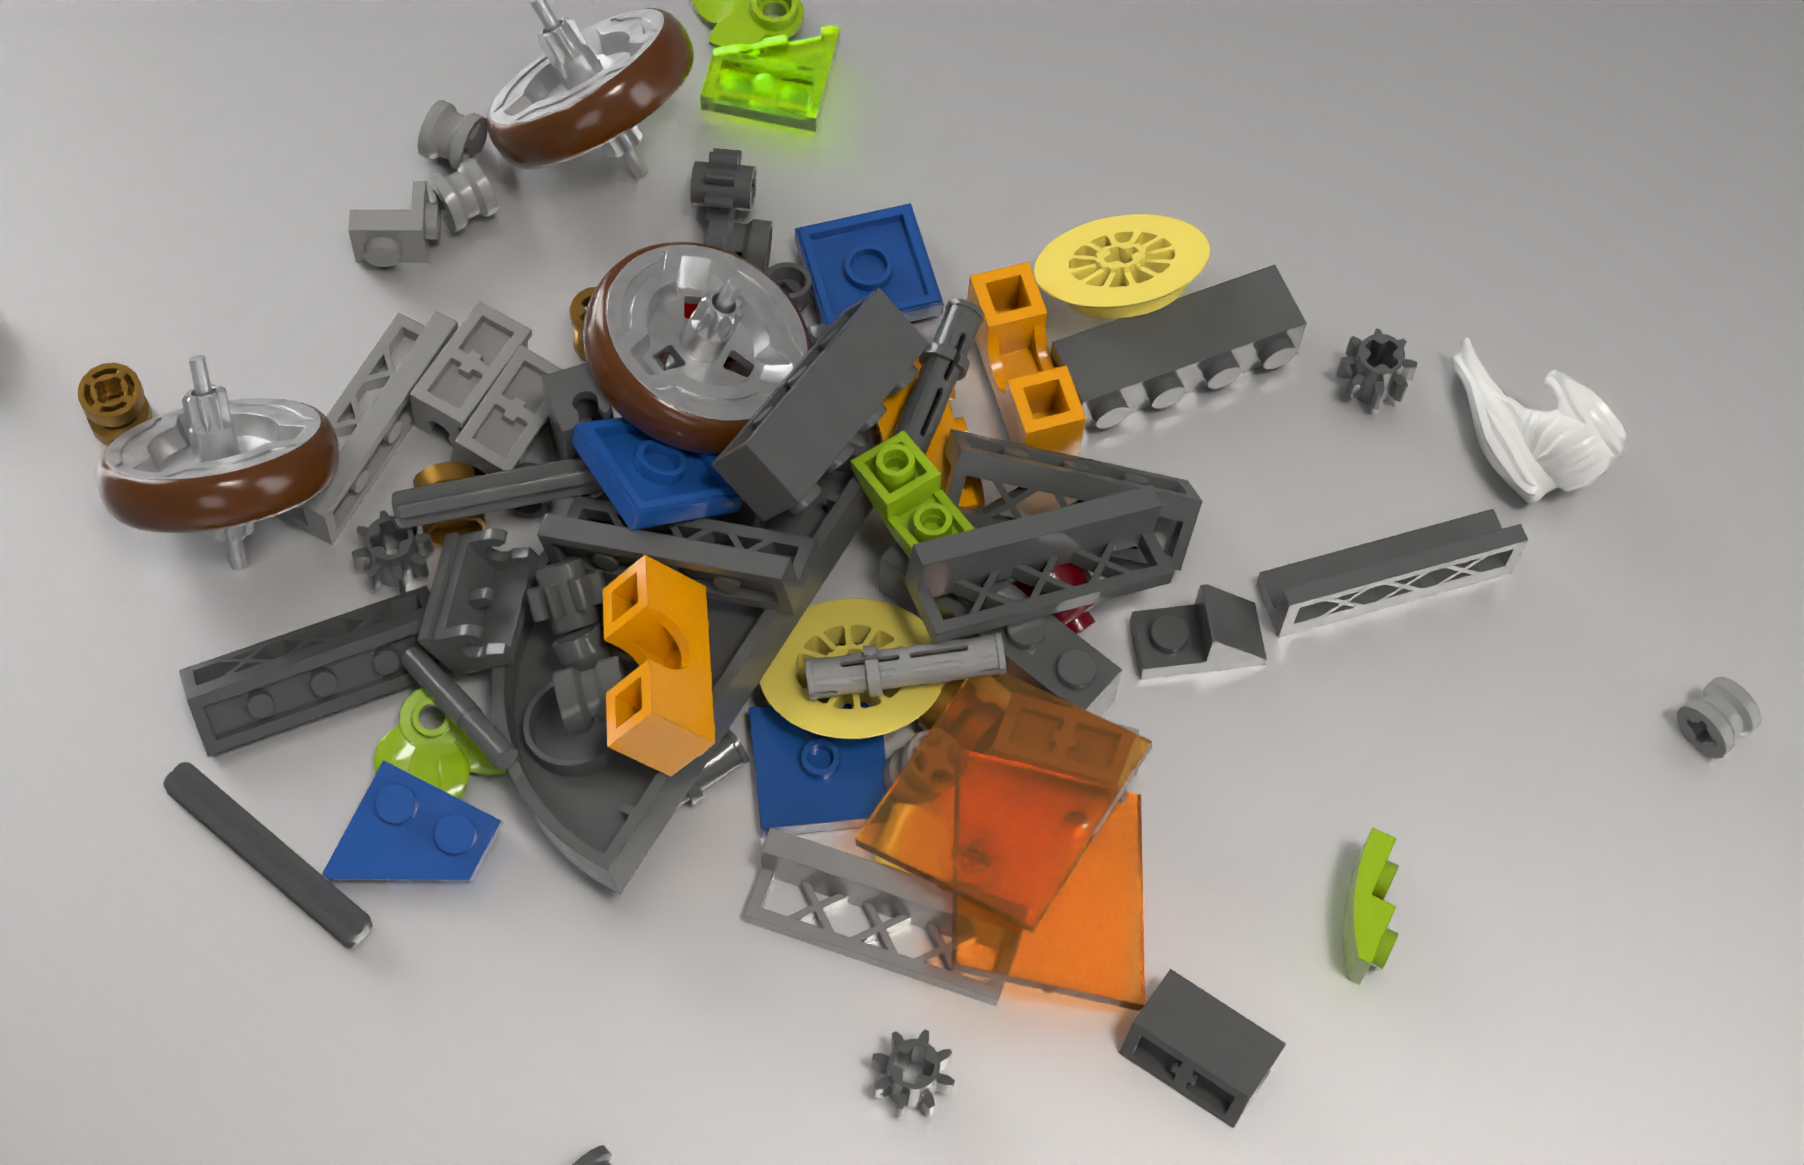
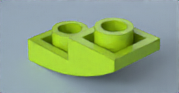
M904 430L851 460V469L862 489L909 559L913 544L975 529L941 489V473Z
M1373 827L1353 870L1343 916V954L1347 979L1358 985L1361 984L1370 965L1383 970L1399 933L1387 928L1397 906L1384 901L1399 865L1388 861L1397 838Z

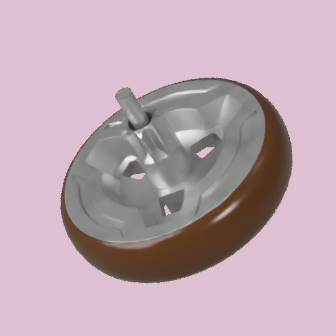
M530 0L529 3L544 26L543 30L537 34V41L544 54L531 62L507 83L490 105L486 124L493 145L504 159L512 165L523 169H539L564 163L602 146L608 157L623 156L636 179L642 178L649 170L635 149L643 136L637 124L662 106L678 90L689 75L693 65L694 51L687 31L671 13L658 8H645L622 13L580 31L572 18L562 17L557 20L546 0Z
M671 242L651 245L626 256L604 275L592 294L584 318L583 340L587 364L598 388L607 401L626 421L649 437L674 448L695 453L721 454L812 347L808 329L797 306L772 277L753 263L734 253L714 246L693 242ZM684 303L698 304L691 317L686 319L684 317ZM667 351L670 354L662 369L655 361V358ZM727 357H732L749 369V376L745 377L725 369L723 365Z
M195 355L189 358L195 389L188 390L181 398L183 409L147 420L113 439L104 448L99 457L96 471L97 487L104 506L121 523L139 530L161 533L209 531L210 536L217 541H227L232 569H244L248 566L243 539L246 538V535L253 533V522L291 510L321 493L331 483L338 469L340 456L338 439L329 419L311 405L273 398L228 400L226 388L210 383L205 356Z

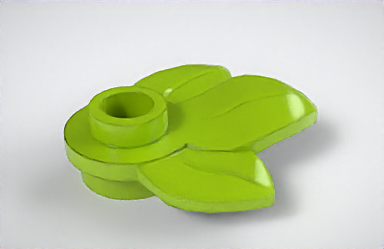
M691 0L701 20L714 27L709 36V45L729 52L750 50L764 40L780 41L790 38L800 30L804 21V9L800 0ZM770 15H780L781 17H769V16H770Z
M423 688L414 691L405 699L399 713V725L380 739L374 754L375 775L384 760L460 800L468 785L470 772L485 776H499L506 773V769H498L446 714L444 723L437 729L429 730L420 724L419 717L424 709L428 707L439 708L436 701Z

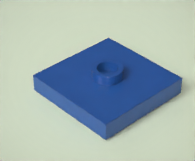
M911 203L795 228V243L802 266L808 270L812 278L811 295L820 324L831 325L845 308L878 288L885 293L909 322L943 315V299Z
M623 417L579 423L574 427L570 442L630 530L727 514L740 510L743 499L711 465L718 457L717 454L689 452L666 445L644 434Z
M866 702L860 703L862 708L870 707ZM846 703L842 709H852V705ZM772 706L749 708L762 837H767L770 827L789 834L887 825L892 813L891 796L884 784L883 768L886 762L883 735L864 739H839L822 736L790 723L775 711Z

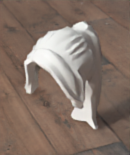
M1470 338L1461 341V353L1454 356V370L1460 377L1468 395L1479 446L1501 478L1528 503L1537 502L1546 493L1557 487L1568 492L1580 487H1586L1602 476L1615 459L1622 457L1627 440L1626 430L1610 406L1588 386L1572 380L1568 374L1553 370L1546 375L1543 385L1555 394L1558 400L1557 409L1553 411L1526 409L1501 390L1489 376L1475 354Z

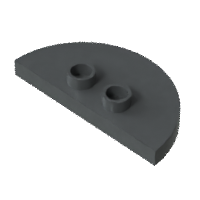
M851 443L855 448L852 455L836 470L829 474L824 473L820 477L817 484L822 488V491L810 505L796 515H792L787 509L763 522L743 500L738 512L704 517L711 520L812 537L816 539L819 549L795 614L707 598L715 744L703 755L695 758L671 777L607 747V720L600 722L598 717H594V724L589 732L573 736L567 734L559 710L552 676L553 671L564 668L560 664L552 644L558 638L571 631L553 634L549 619L534 622L528 603L514 663L494 667L492 671L494 726L518 750L516 761L507 769L530 813L548 839L563 855L592 879L621 895L872 510L873 505L851 469V460L867 452L870 448ZM605 492L596 498L610 501ZM587 518V521L613 525V523ZM655 531V532H654V533H659V534H665V535L673 536L671 533L660 532V531ZM715 542V543H714V544H720V545H725V546H731V547H733L731 544H727V543H721V542ZM543 550L539 555L540 559L537 569L551 565L545 550ZM775 553V555L790 557L792 563L794 561L795 556ZM536 575L532 588L539 586ZM604 579L606 586L613 580ZM603 603L597 604L601 620L596 623H600L604 630ZM609 643V657L619 656L625 677L639 667L637 662L627 652Z

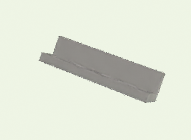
M435 311L425 326L397 313L326 416L331 422L337 438L350 435L339 451L338 469L331 483L321 493L302 505L303 510L295 507L275 517L331 545L334 544L414 426L409 394L459 328L456 320ZM405 336L415 341L398 367L394 368L391 355ZM386 363L388 370L380 372ZM383 387L365 415L362 416L358 403L365 392ZM353 411L355 418L347 420Z
M770 827L761 851L762 868L744 912V922L997 1007L1021 936L1026 912ZM774 879L801 887L810 905L789 916L763 908ZM815 892L828 896L829 898H826L819 902ZM849 903L863 908L873 927L853 937H848L834 932L825 913ZM878 913L892 919L882 923ZM816 918L820 927L806 922ZM909 924L927 930L936 949L915 959L897 952L889 933ZM942 935L954 938L956 940H953L946 944ZM879 939L883 948L869 943ZM972 945L999 953L990 983L988 984L962 975L952 955ZM942 960L947 970L931 964Z

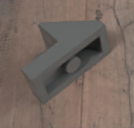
M1200 585L1194 605L1133 611L1131 613L1129 623L1140 680L1266 665L1267 657L1255 602L1211 585Z

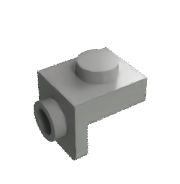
M413 181L411 210H350L348 231L356 263H370L380 267L393 266L397 263H429L430 239H440L441 208L440 203H430L426 181Z

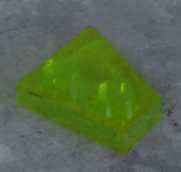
M833 25L821 27V36L789 42L787 34L764 38L759 43L752 45L738 43L714 48L700 95L701 110L816 132L840 43V27Z

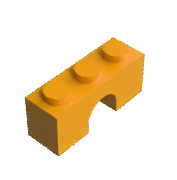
M1029 261L970 275L967 301L977 305L985 314L984 321L975 336V341L1011 442L1069 455L1080 454L1086 416L1067 365L1055 368L1053 365L1046 337L1047 310Z
M644 555L602 589L604 640L627 652L639 665L637 669L606 692L607 747L671 777L695 758L703 755L715 744L706 586Z

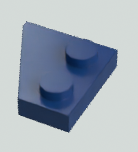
M383 760L322 875L333 881L386 880L388 882H415L416 880L473 882L504 823L496 817Z

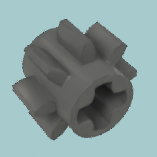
M713 148V152H709V162H694L691 176L690 201L691 206L706 207V222H709L711 214L730 216L735 221L738 220V210H753L757 171L756 166L741 165L742 150Z
M1376 329L1373 335L1363 341L1352 336L1345 352L1347 356L1340 359L1336 372L1337 377L1349 379L1347 398L1349 400L1357 398L1362 402L1371 404L1372 408L1376 410L1379 404L1386 401L1390 396L1394 400L1401 402L1408 388L1407 381L1412 380L1417 368L1416 361L1405 359L1404 347L1407 341L1404 338L1397 340L1390 335L1382 334L1380 329Z
M385 510L380 511L379 519L374 521L368 528L364 526L357 527L359 541L364 548L353 551L352 557L356 570L363 571L369 569L367 576L371 589L377 590L384 584L389 587H397L400 593H405L406 585L411 583L417 576L425 578L429 576L427 562L422 556L429 555L434 551L430 534H417L418 527L398 528L394 516H389ZM399 549L398 553L387 555L388 551Z
M577 557L535 570L539 586L528 589L526 592L534 622L549 619L553 634H559L583 628L601 620L597 604L603 603L602 589L606 587L601 569L586 572L583 558Z
M924 1029L918 1039L904 1040L902 1035L895 1031L891 1037L892 1051L890 1055L873 1053L871 1068L878 1073L887 1075V1077L878 1080L874 1085L873 1096L875 1099H879L889 1095L897 1104L896 1117L902 1118L905 1115L907 1108L919 1107L930 1117L934 1114L935 1102L933 1096L935 1092L941 1094H952L955 1080L948 1075L939 1073L940 1070L945 1069L951 1063L953 1053L951 1049H943L936 1052L929 1044L928 1030ZM911 1064L923 1067L922 1075L917 1077L915 1084L906 1083L902 1080L903 1073L909 1070Z

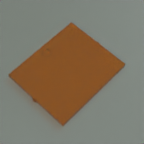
M1009 674L966 678L855 838L856 846L935 884L941 891H949L1033 933L1152 749V741L1072 704L1066 698L1056 697Z
M961 751L956 756L951 970L1040 989L1048 994L1058 993L1140 1011L1145 1006L1141 794L1127 791L1126 802L1120 803L1110 800L1109 790L1029 767Z

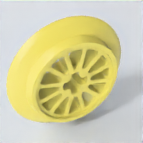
M1151 214L1113 216L1080 225L1055 238L1039 254L1034 266V276L1042 290L1054 298L1064 301L1071 309L1078 313L1105 319L1135 317L1161 309L1181 296L1189 282L1197 277L1206 266L1210 257V244L1206 236L1198 228L1176 218Z
M843 598L817 603L806 609L759 683L764 696L774 710L801 729L839 739H864L896 731L918 719L934 704L945 682L883 690V696L871 698L869 692L837 695L810 701L805 659L835 657L864 652L863 646L875 644L877 649L881 650L932 643L923 621L913 613L879 600ZM866 702L870 707L862 708L860 703ZM846 703H850L852 705V709L842 708Z

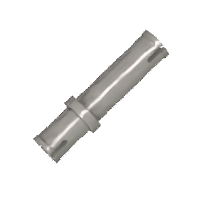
M1001 632L975 638L955 639L935 645L933 643H925L894 649L877 650L875 644L863 646L864 652L835 657L805 659L810 701L837 695L869 692L871 698L883 696V690L903 686L1007 674Z

